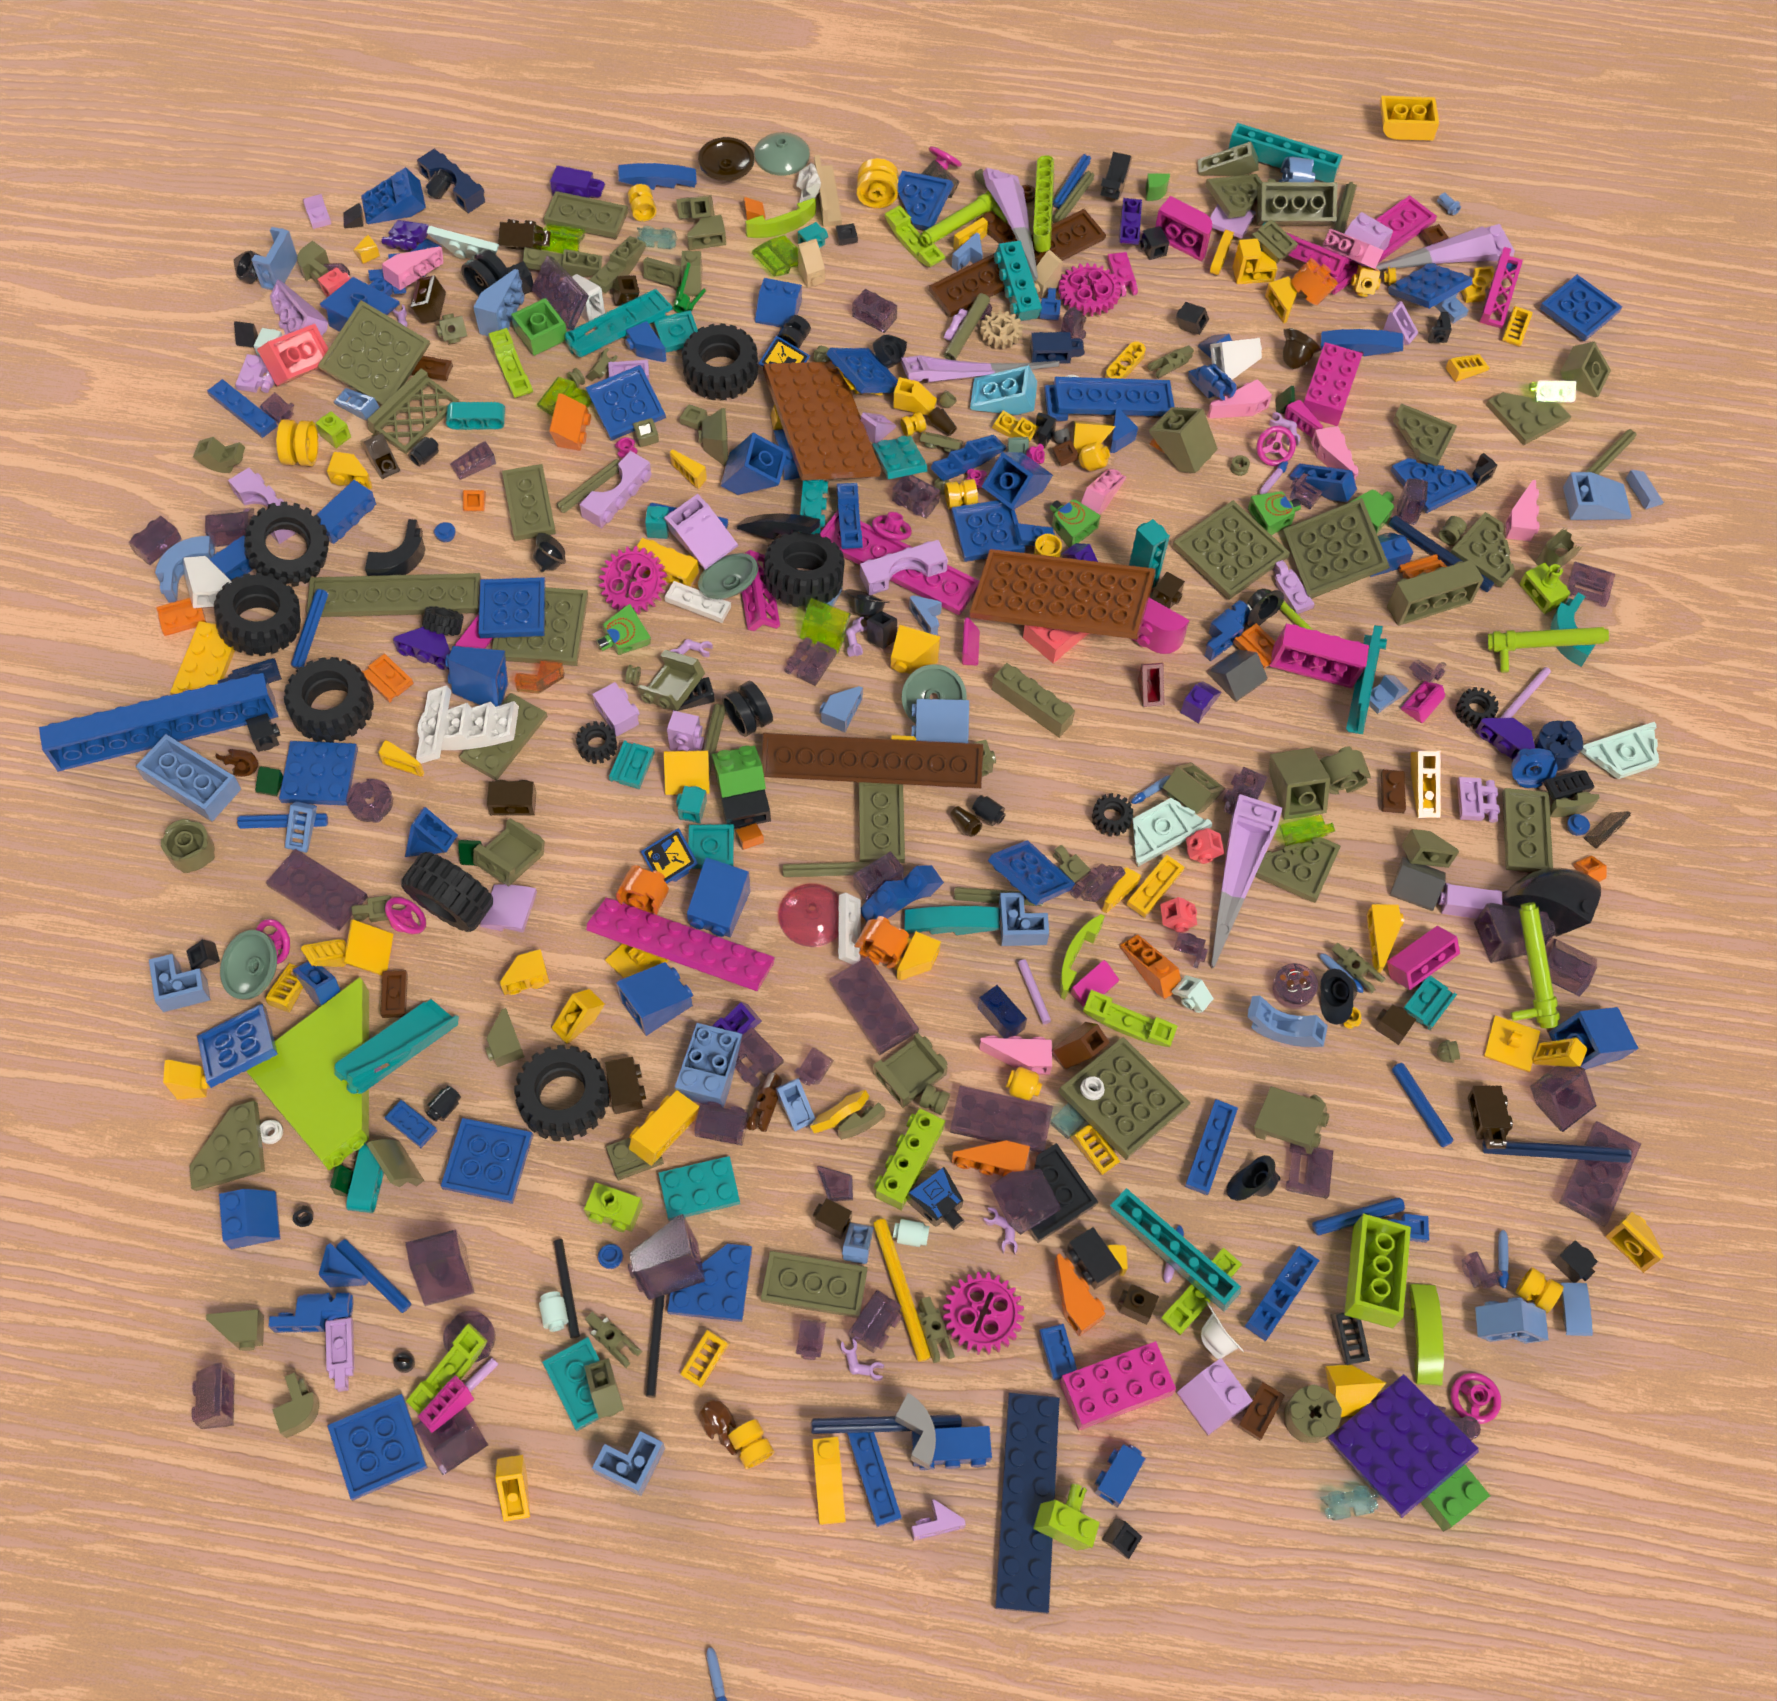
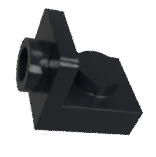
M1449 312L1440 313L1434 327L1431 328L1428 343H1447L1452 330Z
M1039 412L1036 417V426L1039 427L1037 437H1039L1038 444H1042L1045 449L1053 436V432H1055L1057 419Z
M1485 453L1480 455L1476 469L1472 473V480L1477 484L1476 488L1490 480L1498 466Z

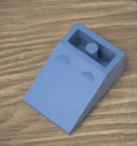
M514 269L481 292L474 305V312L481 335L489 336L488 333L505 328L509 330L512 321L511 314L517 312L519 305L523 304L525 298L518 270Z
M1592 472L1570 473L1563 486L1570 520L1631 519L1632 516L1624 484Z
M697 1023L675 1085V1090H678L694 1102L724 1109L731 1088L742 1034Z

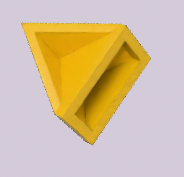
M1074 420L1073 445L1078 455L1084 446L1095 442L1102 443L1116 426Z
M1353 1365L1325 1367L1329 1391L1335 1396L1342 1409L1341 1418L1353 1417L1374 1399L1386 1384V1382Z

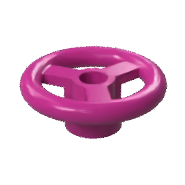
M934 146L929 147V151L937 156L933 165L946 172L949 164L955 167L962 166V163L950 154Z
M1272 426L1263 431L1259 436L1256 446L1257 454L1261 461L1269 466H1278L1284 461L1288 462L1295 452V437L1286 427ZM1276 432L1275 436L1267 438V440L1265 441V447H1263V442L1265 438L1269 434ZM1283 434L1288 437L1290 442L1288 452L1282 448L1281 439ZM1277 442V447L1273 449V444ZM1268 452H1278L1283 458L1271 460L1265 454Z
M888 512L887 515L877 516L872 521L873 529L888 539L905 540L912 534L909 524L903 521V516L897 512ZM900 526L905 529V533L900 531Z
M394 897L387 901L385 913L393 929L408 934H419L425 930V915L415 903L401 897ZM401 904L405 906V909L399 911L392 909V906ZM412 911L417 915L419 919V926L413 919V916L411 914Z
M263 920L259 923L256 930L263 932L267 926H273L277 929V931L268 936L275 944L277 964H280L287 958L290 951L289 934L285 927L277 920ZM282 949L281 954L278 955V950Z
M1467 1373L1457 1378L1453 1383L1451 1402L1460 1417L1471 1416L1478 1421L1475 1424H1484L1490 1422L1498 1415L1501 1408V1395L1495 1383L1485 1375ZM1475 1380L1484 1383L1486 1386L1478 1384L1470 1388L1465 1382ZM1459 1390L1468 1397V1401L1471 1404L1470 1414L1462 1408L1459 1402ZM1474 1393L1480 1396V1401L1475 1399ZM1491 1397H1493V1407L1490 1412L1479 1416L1480 1407L1486 1405Z

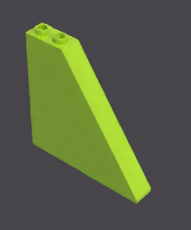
M360 977L275 1041L278 1055L246 1071L328 1171L340 1165L347 1156L359 1150L369 1140V1089L361 1094H351L347 1090L348 1082L345 1079L341 1081L334 1074L335 1064L369 1040V990Z

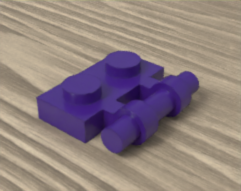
M398 220L388 232L390 236L382 238V244L390 248L401 247L403 250L416 249V243H422L427 237L429 225Z

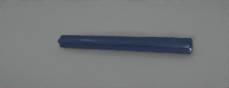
M1397 515L1391 518L1389 522L1390 527L1431 555L1437 554L1438 560H1442L1447 566H1452L1462 561ZM1481 574L1484 580L1480 588L1485 592H1489L1493 588L1494 582Z
M1485 1140L1482 1142V1152L1484 1154L1629 1163L1632 1159L1631 1149L1507 1141L1505 1149H1487Z
M930 1415L934 1429L962 1427L960 1415ZM896 1416L813 1418L810 1423L811 1433L912 1431L895 1421Z

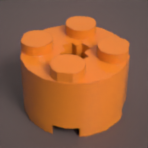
M1310 258L1291 280L1296 291L1302 290L1307 295L1306 300L1315 305L1322 302L1338 284L1331 277V270L1325 264L1320 266L1313 258Z
M633 865L622 881L616 893V898L621 905L624 902L626 905L657 915L669 892V887L664 881L665 876L659 871L651 872L638 865Z
M878 916L877 919L868 920L855 947L861 949L859 954L867 961L877 966L880 962L887 964V968L890 969L894 968L908 943L907 938L909 934L907 931L901 928L897 929L891 925L887 918Z

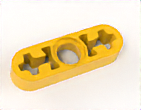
M1225 229L1214 256L1210 273L1220 274L1233 240V231Z
M1141 342L1130 343L1108 367L1105 378L1125 379L1143 360L1146 350L1145 345ZM1122 361H1127V362H1129L1131 365H1129V366H1123V365L1121 364V362H1122Z

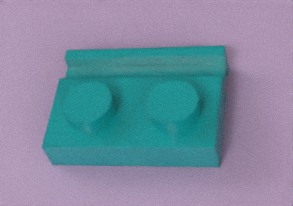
M624 740L609 775V780L640 789L655 754L654 748L636 743L630 744Z
M1430 975L1421 984L1404 1009L1409 1015L1417 1019V1022L1423 1023L1428 1027V1030H1431L1457 994L1450 992L1448 987Z

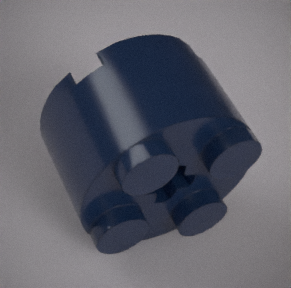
M1551 721L1542 727L1534 740L1535 748L1550 750L1557 763V771L1567 769L1574 762L1583 748V738L1572 721Z

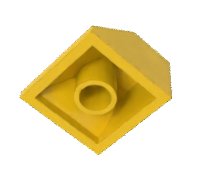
M899 625L891 655V669L899 673L912 674L920 667L937 664L941 637Z
M1630 1212L1605 1236L1643 1273L1664 1257L1651 1228L1647 1226L1646 1221L1641 1216L1636 1215L1634 1212Z

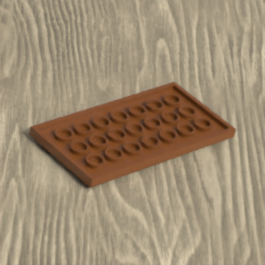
M831 361L763 365V373L801 481L880 477L881 469L864 424L861 422V416L851 390L838 368Z
M990 549L969 612L970 618L1138 640L1155 577V569Z

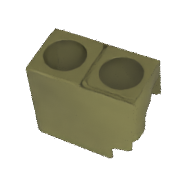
M1563 528L1545 544L1535 563L1538 566L1546 563L1549 568L1553 564L1563 567L1579 553L1582 547L1578 546L1576 548L1571 540L1572 534ZM1558 548H1564L1568 551L1561 557L1555 553Z

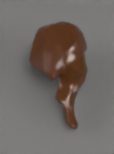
M229 749L230 755L222 756L217 753L215 755L216 759L223 761L225 765H234L235 768L232 771L233 775L237 777L250 776L256 772L259 766L255 755L249 751Z
M718 1400L706 1401L699 1410V1418L706 1435L713 1440L714 1435L717 1433L720 1437V1444L725 1446L731 1455H735L738 1451L733 1447L728 1435L730 1434L729 1424L735 1428L736 1423L729 1408Z

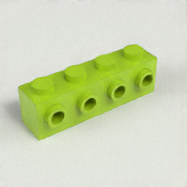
M919 1108L916 1115L911 1114L906 1127H909L906 1135H900L896 1143L898 1148L896 1154L889 1156L885 1164V1168H887L885 1175H880L874 1185L877 1199L901 1211L907 1201L908 1193L913 1190L945 1127L944 1119Z

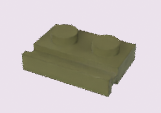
M1272 219L1260 227L1257 232L1253 233L1250 238L1258 239L1260 248L1276 263H1279L1282 258L1284 259L1294 251L1298 245Z
M630 1138L606 1146L618 1181L664 1164L662 1156L652 1166L629 1150Z

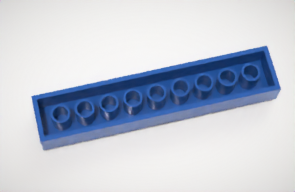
M264 673L240 679H231L215 685H207L195 690H186L170 696L165 695L158 699L141 701L125 707L120 706L104 712H95L92 715L75 717L59 723H50L47 726L39 727L42 750L57 772L152 749L165 734L180 742L247 725V719L268 713L270 719L279 716L274 694Z

